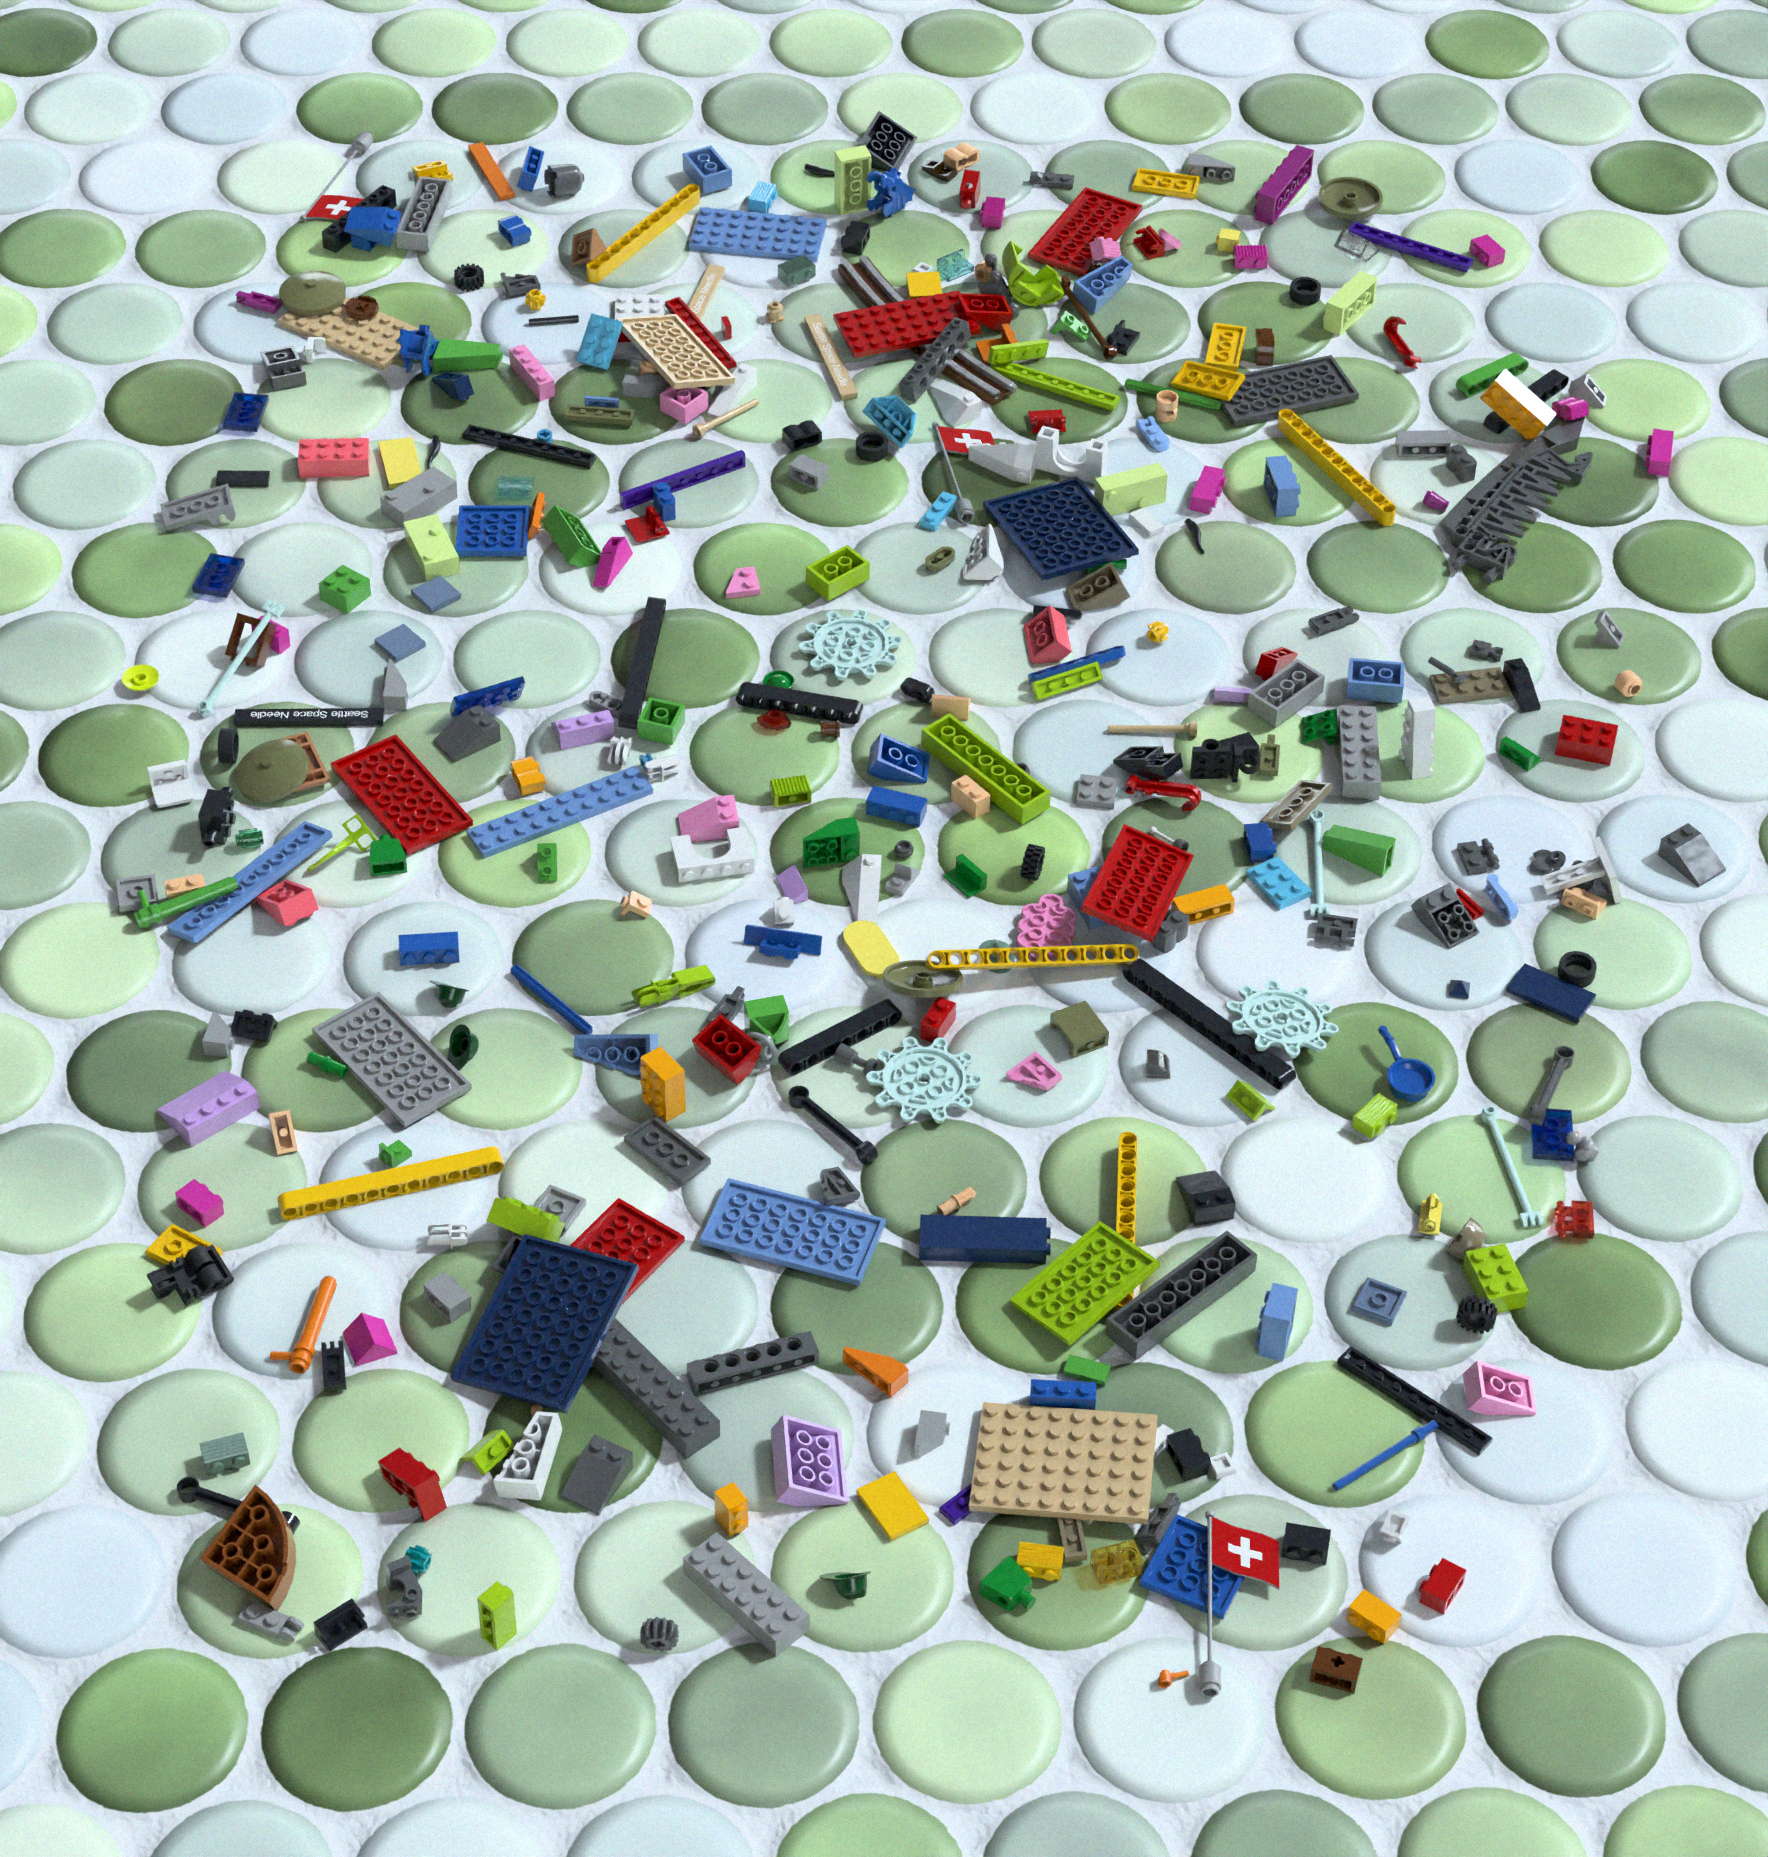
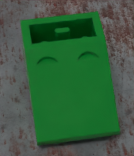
M855 817L836 819L803 838V868L849 862L860 856V831Z

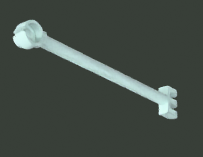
M270 599L265 602L262 609L266 614L209 697L198 703L197 711L200 716L208 717L212 714L214 701L272 616L279 619L285 609L283 605H279L276 602L273 603Z
M1313 809L1309 815V821L1314 828L1316 904H1310V917L1314 918L1315 912H1318V917L1319 913L1322 912L1330 914V905H1325L1323 899L1321 824L1324 822L1325 813L1318 809L1317 818L1316 809Z
M1489 1105V1108L1485 1106L1481 1111L1480 1118L1491 1129L1524 1213L1519 1215L1522 1228H1527L1528 1221L1530 1227L1536 1226L1535 1220L1538 1226L1544 1225L1541 1212H1532L1497 1125L1498 1112L1492 1105Z

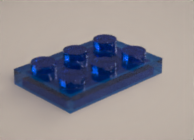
M235 392L223 422V429L258 432L269 402L268 395Z
M210 553L192 586L193 593L227 598L245 565V560L243 558Z
M1547 1109L1541 1127L1530 1123L1532 1159L1574 1161V1146L1569 1145L1566 1141L1567 1134L1573 1132L1572 1110Z

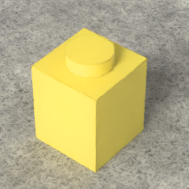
M1221 228L1220 234L1216 235L1215 244H1218L1217 251L1233 253L1234 245L1238 246L1240 243L1241 231Z

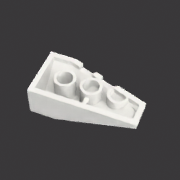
M741 363L729 370L735 377V383L728 384L727 386L717 385L707 415L717 418L733 410L757 385V368Z
M1015 441L1014 444L1000 442L998 445H991L989 443L970 444L968 460L1010 480L1030 484L1036 469L1037 445L1022 441Z
M988 524L975 537L972 545L974 550L967 558L969 564L964 565L963 568L964 579L991 580L994 577L1000 576L1004 570V561L991 524Z
M861 854L843 866L842 885L845 888L847 899L850 901L855 921L865 920L877 924L882 855Z

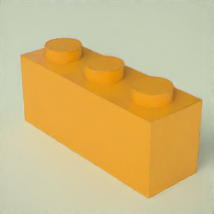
M1222 884L1173 898L1171 913L1180 910L1190 916L1189 925L1233 913L1235 899L1227 886Z

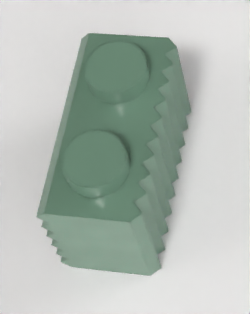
M804 254L789 260V262L778 264V279L780 278L787 287L816 276V265Z
M243 1432L199 1443L207 1475L211 1473L219 1474L224 1470L242 1468L246 1464H250L249 1452Z

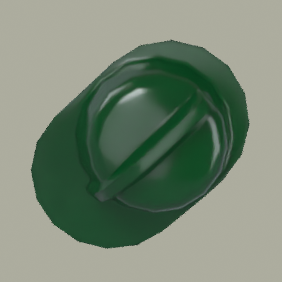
M433 980L429 981L436 985L437 1000L447 1008H455L457 1004H461L465 993L469 992L467 989Z
M460 1024L456 1026L451 1033L447 1060L458 1071L465 1066L467 1061H470L475 1056L479 1047L477 1036L471 1033L466 1025Z
M871 1571L862 1573H827L819 1577L824 1580H833L838 1593L842 1597L856 1599L866 1596L867 1574L871 1573Z

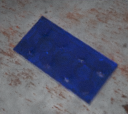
M523 676L455 696L449 710L452 717L459 716L463 711L478 704L485 709V707L491 705L493 707L499 706L507 700L515 701L520 698L526 682Z

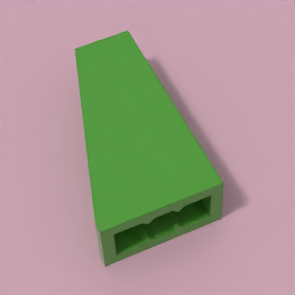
M441 338L433 356L434 372L497 368L499 361L501 362L503 359V352L500 351V344Z
M1333 825L1330 830H1326L1323 834V849L1381 877L1392 867L1396 839L1393 837L1339 825Z

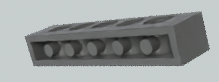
M957 317L950 321L899 382L903 398L913 402L918 401L971 337L969 322Z
M811 1331L797 1333L793 1336L778 1338L770 1342L759 1343L751 1347L736 1349L728 1353L687 1363V1378L694 1395L698 1396L819 1364V1350Z

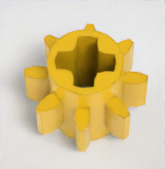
M533 289L526 294L525 304L530 305V309L539 310L542 306H545L546 297L544 294L541 295L540 290Z
M1157 620L1147 626L1150 629L1147 631V637L1150 641L1159 644L1168 639L1166 634L1169 632V628L1164 622Z

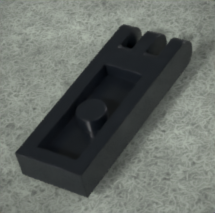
M1034 605L1033 613L1038 615L1047 606ZM1053 607L1063 614L1064 617L1080 619L1083 616L1080 610Z
M338 1340V1347H335L334 1341H330V1348H327L326 1342H321L324 1391L346 1390L343 1340Z

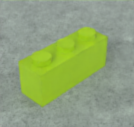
M496 1581L477 1598L481 1638L498 1651L517 1634V1621L513 1591L508 1586H503Z

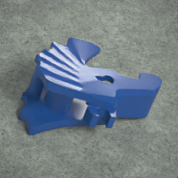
M892 167L889 172L886 171L884 174L873 171L867 175L866 180L869 183L874 181V189L877 191V195L867 200V208L869 211H872L874 208L878 210L880 206H883L882 212L884 217L887 218L888 215L892 217L895 212L905 209L908 201H913L912 196L916 189L908 186L900 178L901 172L896 168Z
M420 324L419 330L413 331L399 329L400 337L397 341L401 346L399 353L404 361L403 368H406V373L412 370L413 359L421 360V370L424 372V376L430 375L432 368L429 356L434 354L439 344V340L434 339L433 333L430 332V325Z

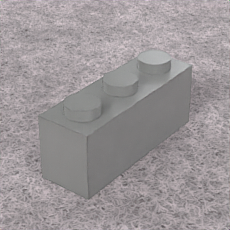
M1448 430L1397 431L1395 441L1398 457H1447L1448 447L1451 445Z

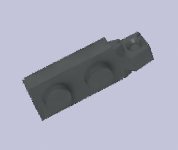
M1033 171L1030 173V183L1041 184V187L1072 190L1074 175Z
M737 986L732 994H725L708 1018L707 1025L720 1013L732 1022L743 1007L745 988Z
M1168 1493L1163 1504L1155 1506L1149 1516L1148 1525L1145 1524L1138 1535L1141 1543L1159 1544L1182 1503L1177 1493Z

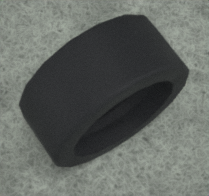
M1311 277L1296 278L1290 284V299L1301 305L1315 304L1321 296V284L1318 280ZM1305 289H1306V290H1310V291H1312V292H1301V291H1299V290H1305Z
M876 431L860 434L856 438L857 456L862 460L870 462L882 460L888 454L887 437ZM869 444H874V445H878V446H880V447L873 449V448H866V447H864V446H865V445H869Z
M221 728L218 736V760L220 763L235 764L239 751L238 731L235 728Z
M1581 951L1567 952L1559 961L1558 977L1578 987H1586L1595 978L1596 962L1587 953ZM1579 965L1588 972L1577 974L1569 971L1566 967Z

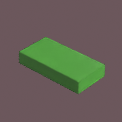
M1069 1354L1063 1375L1086 1382H1096L1098 1385L1105 1386L1111 1365Z

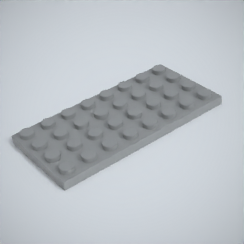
M380 992L312 1028L316 1038L343 1065L348 1066V1070L404 1127L472 1090L471 1083Z

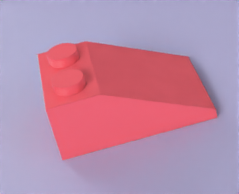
M287 879L264 890L254 898L277 923L287 927L296 924L297 920L312 916L313 912L319 910L311 888Z

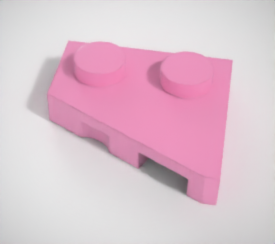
M755 567L737 568L726 590V599L760 595V586Z
M1036 1051L1006 1073L1009 1080L1046 1091L1062 1080V1075Z

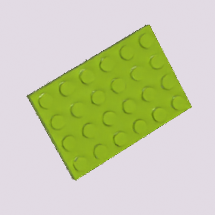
M1099 1221L1011 1297L1010 1302L1011 1305L1070 1346L1160 1267V1263L1153 1256Z

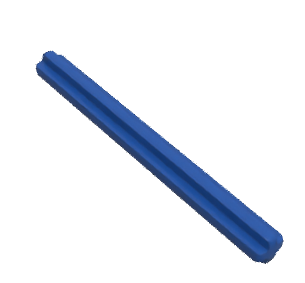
M515 964L511 967L510 973L582 1034L589 1035L593 1032V1027L521 966Z

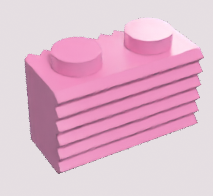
M1097 237L1089 243L1093 262L1107 264L1121 256L1119 242L1112 241V238L1104 239V237Z

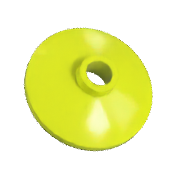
M149 665L132 666L122 675L123 685L134 691L150 689L159 681L158 671Z

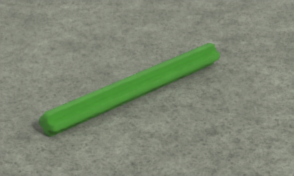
M1129 378L1125 381L1124 387L1127 389L1156 396L1160 391L1170 390L1178 394V401L1217 411L1221 409V401Z

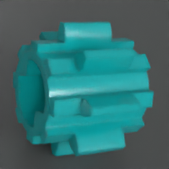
M416 1545L414 1548L410 1546L405 1556L408 1555L411 1561L413 1573L417 1575L420 1572L426 1573L432 1561V1554L425 1547Z

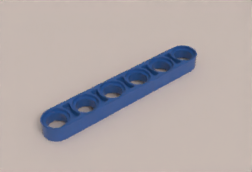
M1115 646L1028 674L1029 684L1031 685L1032 682L1097 661L1100 665L1126 656L1124 646Z

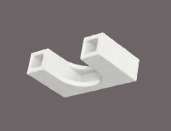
M1046 426L1041 428L1037 435L1036 469L1070 478L1079 477L1080 480L1095 484V478L1106 476L1108 442L1092 438L1086 448L1085 461L1074 462L1067 459L1059 449V430Z
M746 827L727 829L729 851L724 856L713 859L704 858L696 854L689 835L670 837L671 854L679 883L755 872L754 855Z

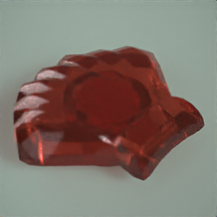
M769 709L768 713L757 717L758 724L770 730L787 729L792 723L786 716V711Z

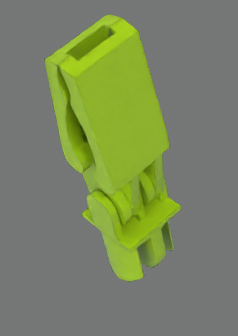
M707 965L673 972L671 974L672 978L668 980L664 979L654 982L651 979V984L634 989L631 994L640 1008L655 1003L660 1006V1002L669 1000L673 996L678 995L680 998H684L714 985L716 980Z

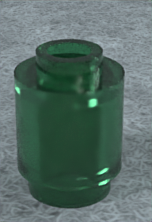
M262 829L238 830V834L235 835L236 846H240L241 849H247L264 844Z

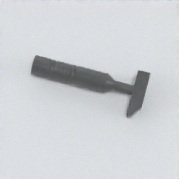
M1430 657L1428 660L1429 664L1444 673L1455 676L1454 683H1461L1468 678L1467 674L1464 673L1460 676L1455 673L1454 669L1433 657Z

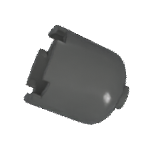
M574 164L548 165V169H545L544 182L545 185L548 184L550 191H547L550 197L572 195L581 190L585 178L578 166Z

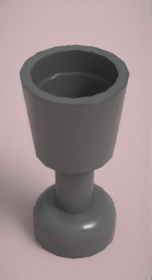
M844 1043L839 1045L834 1055L835 1062L851 1067L856 1064L864 1068L863 1071L866 1075L870 1071H876L878 1067V1060L870 1058L866 1061L858 1057L857 1051Z

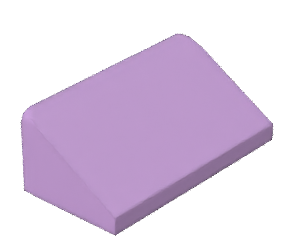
M1214 686V701L1248 703L1251 689Z
M795 865L776 877L785 897H788L789 900L793 899V904L808 900L807 887Z

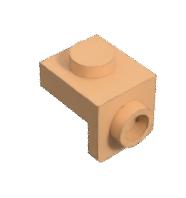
M631 891L620 902V914L624 916L630 910L647 918L650 914L652 900Z

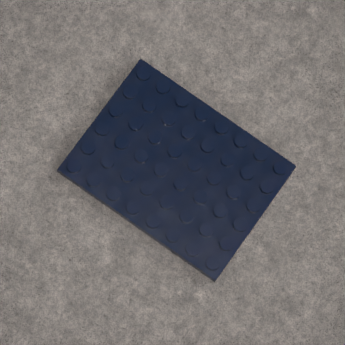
M1079 477L983 501V508L1042 581L1139 555V548Z
M524 1234L450 1376L452 1381L567 1414L639 1270L638 1265Z

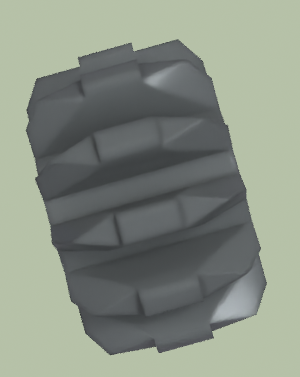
M655 1617V1619L647 1618V1621L642 1623L640 1639L641 1644L645 1645V1648L663 1652L664 1650L670 1651L677 1645L679 1630L678 1625L673 1620H666L665 1617Z

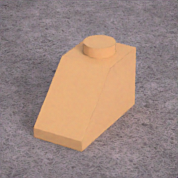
M286 1109L267 1113L277 1155L298 1151L290 1110Z

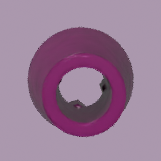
M1427 491L1422 501L1425 507L1446 511L1449 505V501H1446L1434 491Z

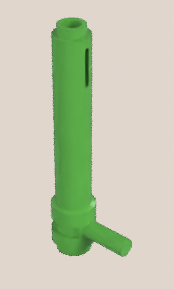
M227 877L160 904L154 903L150 905L145 891L140 890L137 894L143 908L139 909V912L134 913L139 927L145 926L147 928L154 922L156 924L160 923L164 918L235 892V889L239 887L235 877Z

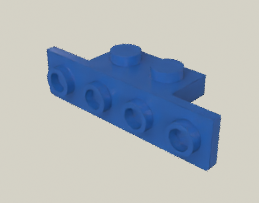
M750 924L745 926L744 944L759 946V953H764L765 956L774 957L777 955L783 956L787 960L797 959L801 952L821 955L823 939L821 935Z

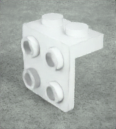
M185 759L147 767L150 786L158 808L194 800Z

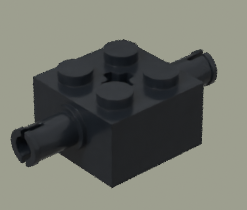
M223 787L221 790L207 789L198 814L202 843L207 848H213L215 844L225 845L227 838L231 836V826L235 824L236 814L233 813L234 800L231 799L233 790L230 787Z

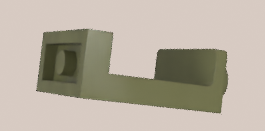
M1086 1000L1051 1013L1050 1027L1052 1029L1057 1028L1070 1045L1069 1054L1072 1058L1108 1046L1109 1031Z

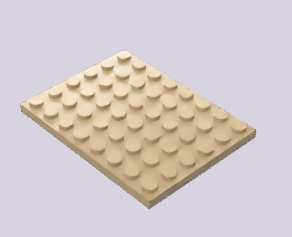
M983 1402L969 1511L1148 1525L1158 1415Z

